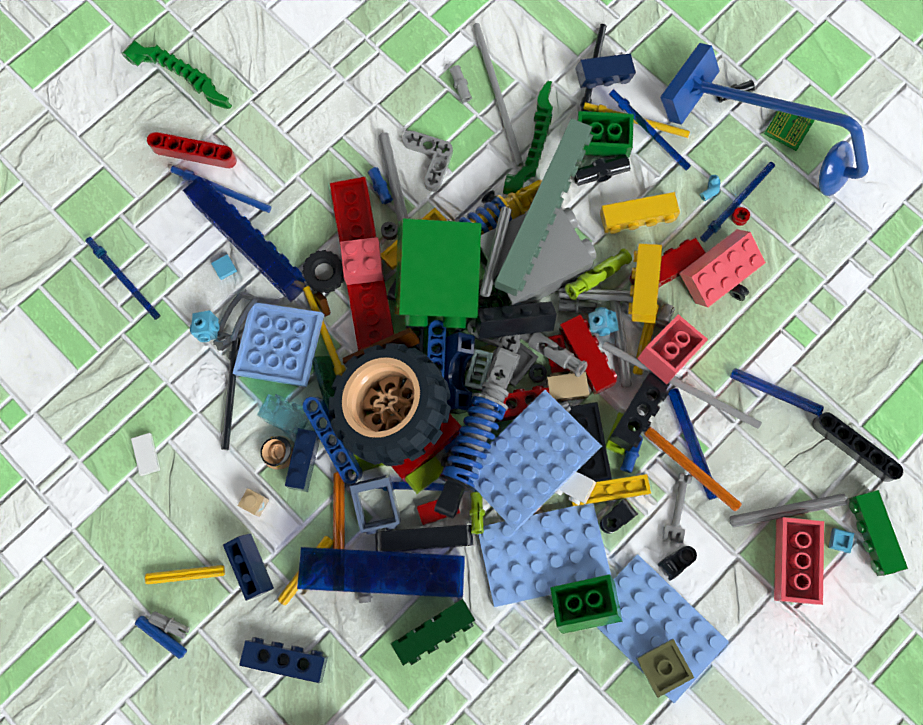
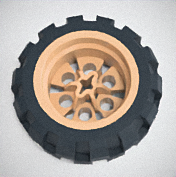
M389 343L386 344L385 349L380 345L364 349L365 355L360 358L353 356L344 364L347 369L343 375L337 374L333 382L332 389L335 391L334 397H329V415L334 418L331 420V427L336 437L343 442L346 449L367 462L375 465L382 463L385 466L402 465L404 459L407 458L414 461L426 453L424 450L426 445L430 442L435 445L443 434L439 428L442 422H448L451 409L447 404V400L451 396L448 383L442 377L440 369L424 353L416 348H408L405 344ZM407 379L405 384L401 388L402 380ZM381 387L383 392L381 390L377 392L376 390ZM412 393V396L407 399L408 394ZM367 411H374V413L366 416Z

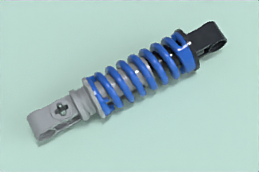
M501 348L497 354L488 381L482 384L483 389L481 393H474L472 395L471 402L473 406L468 408L467 413L469 416L463 420L466 426L460 427L459 432L462 436H458L455 439L458 446H453L451 449L454 456L447 458L450 466L444 467L438 477L445 482V485L436 502L435 512L454 519L464 492L475 491L474 481L470 478L478 479L479 475L473 472L472 469L473 467L477 469L483 468V464L476 462L477 457L483 460L487 458V454L483 453L484 449L489 450L491 448L487 440L495 439V435L491 433V430L499 429V425L494 422L496 419L502 420L505 411L508 410V406L503 402L509 394L506 389L518 365L520 354ZM501 374H503L504 378H500V380H497V377H500Z

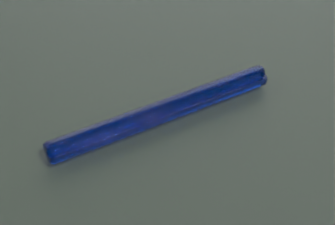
M678 388L671 389L668 395L693 461L712 478ZM703 485L709 500L718 498Z

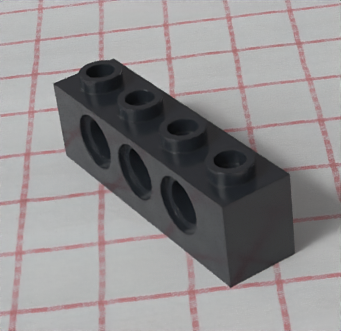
M649 372L608 440L628 452L632 447L637 448L642 440L640 437L641 432L644 431L646 433L652 423L648 420L651 415L655 417L660 409L658 403L660 400L664 402L668 396L669 391H667L670 383L666 384L658 376ZM646 395H651L654 400L648 399ZM637 410H642L645 415H640ZM628 425L634 426L636 431H631Z

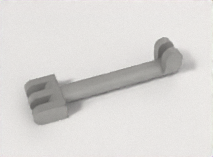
M679 473V486L671 526L664 525L662 539L667 540L668 533L670 532V541L675 542L676 535L679 534L678 543H683L686 529L679 528L686 487L687 484L691 483L692 475Z

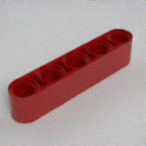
M159 132L150 133L147 137L148 145L158 155L228 169L233 168L237 163L232 149L225 145Z

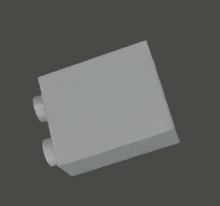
M569 207L564 209L556 208L554 213L557 215L553 225L549 224L547 228L549 234L546 241H541L539 247H542L538 258L534 257L532 261L534 267L531 274H526L524 278L527 282L523 291H518L517 296H513L495 288L505 306L534 303L558 291L559 288H564L568 283L572 284L579 276L591 270L594 263L593 260L596 259V251L589 239L580 240L575 231V228L578 227L577 219ZM527 213L508 223L493 282L494 287ZM496 228L481 235L480 263L484 270H486Z

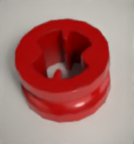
M738 207L732 214V222L738 226L745 225L750 218V212L745 207ZM739 213H741V215L743 214V215L745 216V217L743 218V220H741V217H740V218L737 217V215H738Z

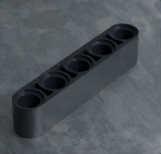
M825 412L814 418L812 425L819 434L882 481L890 482L903 476V467L897 461L832 413ZM822 418L827 421V423H828V426H827V427H825V426L822 425V423H821V419H822ZM838 431L843 433L844 439L838 436ZM855 443L860 446V452L855 449ZM871 455L875 456L876 464L872 462ZM888 467L893 470V477L889 475Z
M472 525L376 532V553L472 546Z

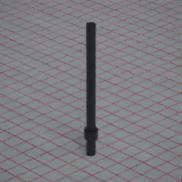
M600 24L593 58L600 57L607 28L606 24ZM586 87L584 97H582L580 103L581 111H588L584 110L583 107L585 102L592 103L591 95L593 88L588 89Z
M240 337L232 341V348L229 351L228 358L230 360L221 445V450L226 451L229 450L236 385V375L233 374L240 346Z

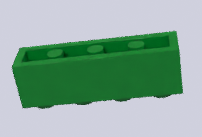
M879 490L849 498V508L855 514L857 520L856 527L862 533L864 539L863 546L870 555L872 570L877 576H885L908 569Z

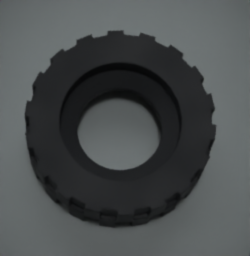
M318 250L306 258L302 274L307 285L313 291L325 294L333 292L344 282L343 264L337 254H334L332 251ZM322 263H327L333 268V274L327 280H319L315 276L316 267Z

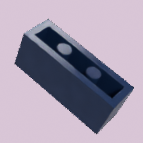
M631 53L581 59L575 68L580 88L587 87L588 89L600 85L607 87L616 83L627 84L636 74Z
M298 428L285 487L308 492L320 443L316 431Z
M251 533L238 536L223 544L245 601L259 597L274 589Z

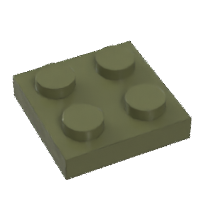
M674 639L636 658L657 698L694 678Z

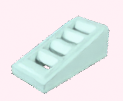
M474 349V355L472 356L464 386L482 391L483 382L488 381L487 372L492 363L493 353ZM477 357L487 358V362L477 360ZM476 364L485 366V369L477 368L475 366ZM474 371L483 373V376L474 375ZM472 380H479L481 384L472 383Z

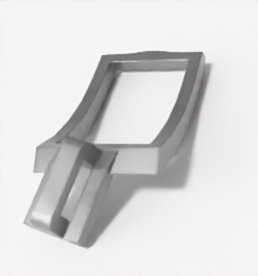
M240 292L233 299L220 321L218 338L213 341V345H216L217 350L223 351L231 345L232 341L236 340L243 320L258 301V297ZM242 298L250 300L240 314L232 335L223 332L228 317Z

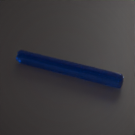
M734 368L731 372L730 377L814 415L819 416L824 410L823 405L740 369Z

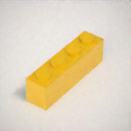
M675 192L603 205L600 210L604 232H610L611 234L618 233L623 229L635 230L639 226L646 225L651 227L660 222L672 223L680 214Z
M639 244L638 251L634 250L633 262H637L636 268H632V279H635V285H631L630 297H633V303H629L628 314H632L633 322H656L662 245Z

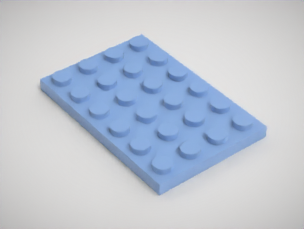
M544 390L490 443L491 448L489 450H483V453L487 454V458L483 460L477 457L476 462L483 464V468L477 469L473 467L472 471L477 473L479 478L470 479L474 481L475 489L514 531H517L602 446Z
M593 503L532 515L517 531H514L506 521L483 526L484 533L478 534L494 607L551 595L550 587L608 574L611 575Z
M637 554L613 579L616 585L623 622L603 625L597 628L642 673L643 671L636 658L674 639L694 676L692 680L665 694L675 703L725 648L729 641Z

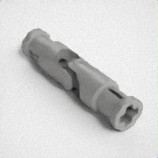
M541 333L518 335L519 340H524L528 343L529 347L550 358L562 368H568L577 377H580L587 368L586 361L577 359L573 353L558 346L557 343Z

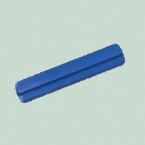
M140 616L136 620L135 625L170 653L178 659L184 657L187 649L159 627L149 623V619L145 616Z

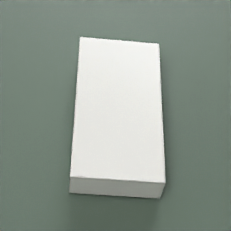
M147 433L131 438L140 476L160 471L152 434Z

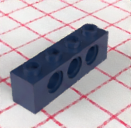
M252 637V640H245L239 666L315 683L323 681L328 657L323 656V652L311 650V653L303 652V647L293 645L289 649L283 647L284 643L272 641L271 644H266L264 639ZM263 649H266L269 653L266 661L260 657ZM283 653L289 657L287 665H283L280 662V656ZM302 658H306L309 662L307 669L300 667L299 663Z

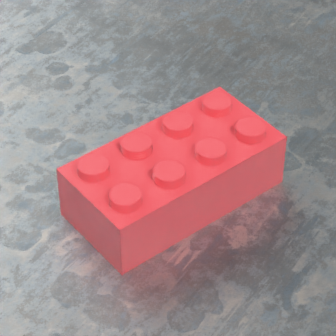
M736 229L679 274L694 302L709 307L766 262L751 232Z
M786 517L776 519L774 601L823 605L824 521Z

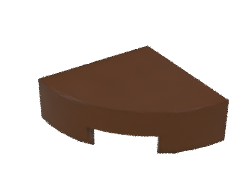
M320 292L314 293L316 303L324 317L330 315L331 312L327 298Z

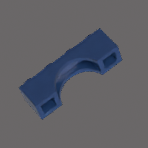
M460 332L446 337L444 379L448 383L451 395L450 399L447 400V404L451 407L450 413L454 414L466 413L468 408L472 406V392L464 385L465 369L468 361L474 355L475 336Z

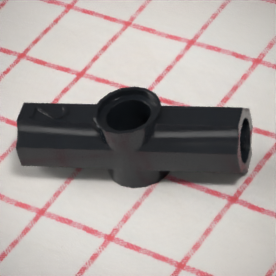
M626 154L608 160L606 158L597 159L591 165L578 168L574 177L577 186L593 181H607L614 175L630 171V161Z

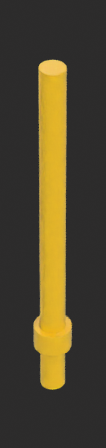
M585 102L583 107L584 110L591 112L623 113L606 108L607 106L601 104L598 106ZM634 116L635 124L685 138L689 136L690 131Z
M310 286L304 287L303 291L311 311L320 312ZM323 320L320 333L335 367L333 369L335 375L342 376L346 371L345 366L340 362Z

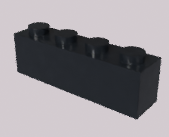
M552 301L478 309L475 327L479 339L554 331L557 313Z

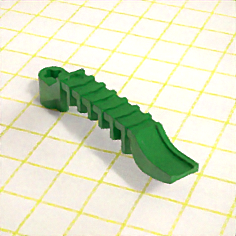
M133 40L122 52L123 57L137 67L142 62L154 64L158 62L163 68L166 67L169 71H174L179 77L182 76L183 79L193 86L197 93L200 94L203 91L209 103L225 109L232 107V104L228 101L229 98L216 91L211 78L207 77L205 73L199 72L197 68H192L190 64H185L182 59H177L175 55H170L158 45L155 47H143Z
M547 81L538 95L537 112H535L533 119L535 131L531 148H529L525 166L516 175L507 173L503 188V194L505 195L511 192L515 194L523 188L526 181L536 177L539 160H541L544 143L546 142L547 133L552 121L553 106L548 99L552 81Z

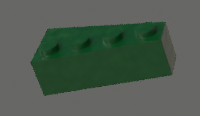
M461 599L390 644L403 666L407 663L413 665L421 660L420 655L427 651L428 654H431L439 648L437 644L443 640L448 643L456 638L455 633L462 629L463 632H466L474 626L472 622L475 621V618L465 601Z

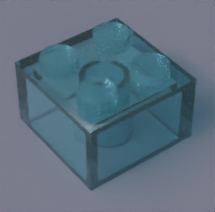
M268 394L257 416L264 422L296 437L298 428L304 429L309 420L303 407L294 402L290 405L280 395L275 394L273 397Z

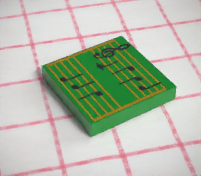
M777 111L764 135L797 151L815 120Z

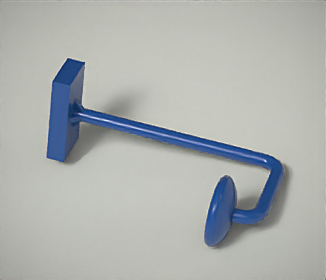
M699 43L660 97L669 122L680 125L685 121L702 95L706 93L844 127L851 134L853 149L849 142L840 141L833 145L827 153L819 174V189L825 196L836 194L849 178L860 179L868 173L869 164L864 132L861 125L855 119L842 113L712 83L720 72L712 45ZM854 156H855V162H856V167H857V168L853 167V164H854Z

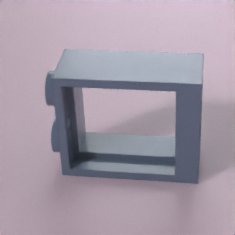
M390 475L355 482L349 486L360 533L366 532L369 535L378 532V529L386 528V530L397 528L401 518ZM386 486L394 517L366 523L359 492Z

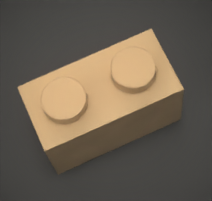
M572 371L566 375L553 373L546 379L549 393L557 402L587 399L589 396L586 372H583L580 377L575 376V373Z

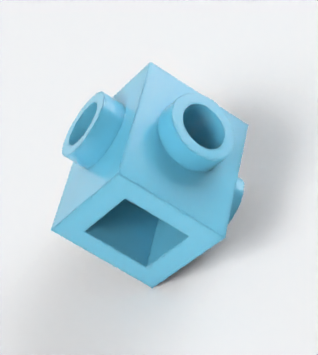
M606 307L596 308L595 312L588 313V323L591 332L599 334V336H607L612 332L619 331L616 312L608 310Z
M210 310L193 313L190 332L200 342H209L210 340L217 339L220 329L219 319Z

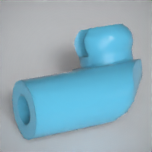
M711 175L709 177L708 189L700 193L703 201L719 193L721 182L718 175Z

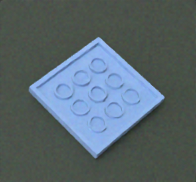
M256 302L247 315L233 374L241 377L307 387L324 314L322 312Z

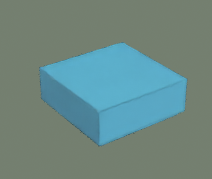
M228 254L211 263L221 280L237 272Z
M832 528L828 548L851 553L854 533Z

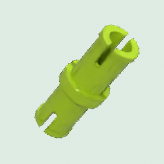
M473 492L470 494L471 510H469L472 525L471 533L482 534L484 533L483 516H485L483 497L479 492Z

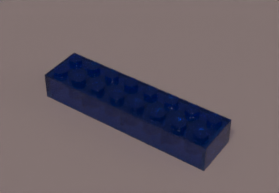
M198 176L182 190L193 206L290 303L303 292V288L306 287L302 272L296 266L293 267L289 263V259L283 253L280 254L271 241L267 242L261 231L257 228L254 229L251 225L252 223L245 216L242 217L239 210L232 203L229 204L226 201V197L220 191L217 192L214 189V185L208 179L204 181Z
M301 547L297 589L463 598L465 556Z

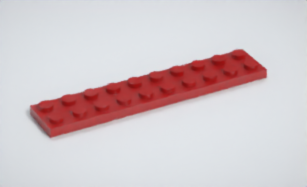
M366 176L330 183L339 242L376 238ZM385 280L347 285L358 351L394 335Z

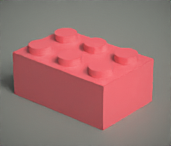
M678 314L645 347L637 359L663 382L668 384L708 339Z

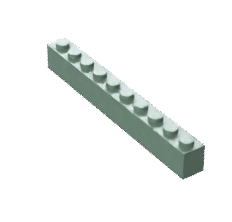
M571 118L495 282V288L513 296H517L518 291H523L527 282L524 278L526 274H531L534 267L532 261L534 257L538 258L542 247H539L541 241H546L549 234L547 228L549 224L553 225L557 216L554 214L556 208H561L564 201L562 195L564 192L567 193L572 182H569L570 177H575L579 168L576 164L578 160H583L586 152L583 149L585 145L589 146L593 135L590 134L592 126Z

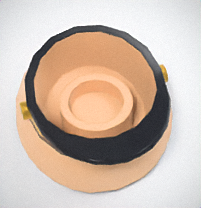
M286 436L270 437L261 447L262 460L272 469L287 468L290 465L294 442Z

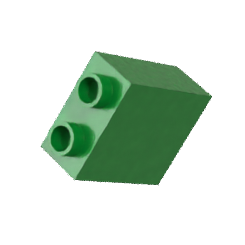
M406 218L398 222L395 314L405 315L404 326L428 327V316H443V327L466 328V318H477L482 223Z

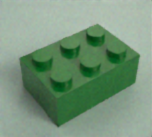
M578 111L577 121L592 126L590 134L593 137L589 146L585 145L583 149L586 151L585 155L618 157L626 154L627 157H630L633 148L634 114Z
M610 574L550 587L556 627L562 634L623 622L615 581Z

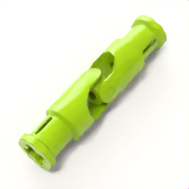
M622 248L617 255L605 259L590 271L579 276L572 284L568 283L565 286L566 293L571 299L575 300L582 292L589 291L618 272L623 265L630 264L632 261L631 254L627 249Z

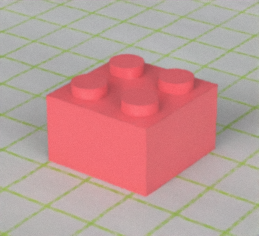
M378 237L340 242L343 274L347 285L384 280L381 246Z

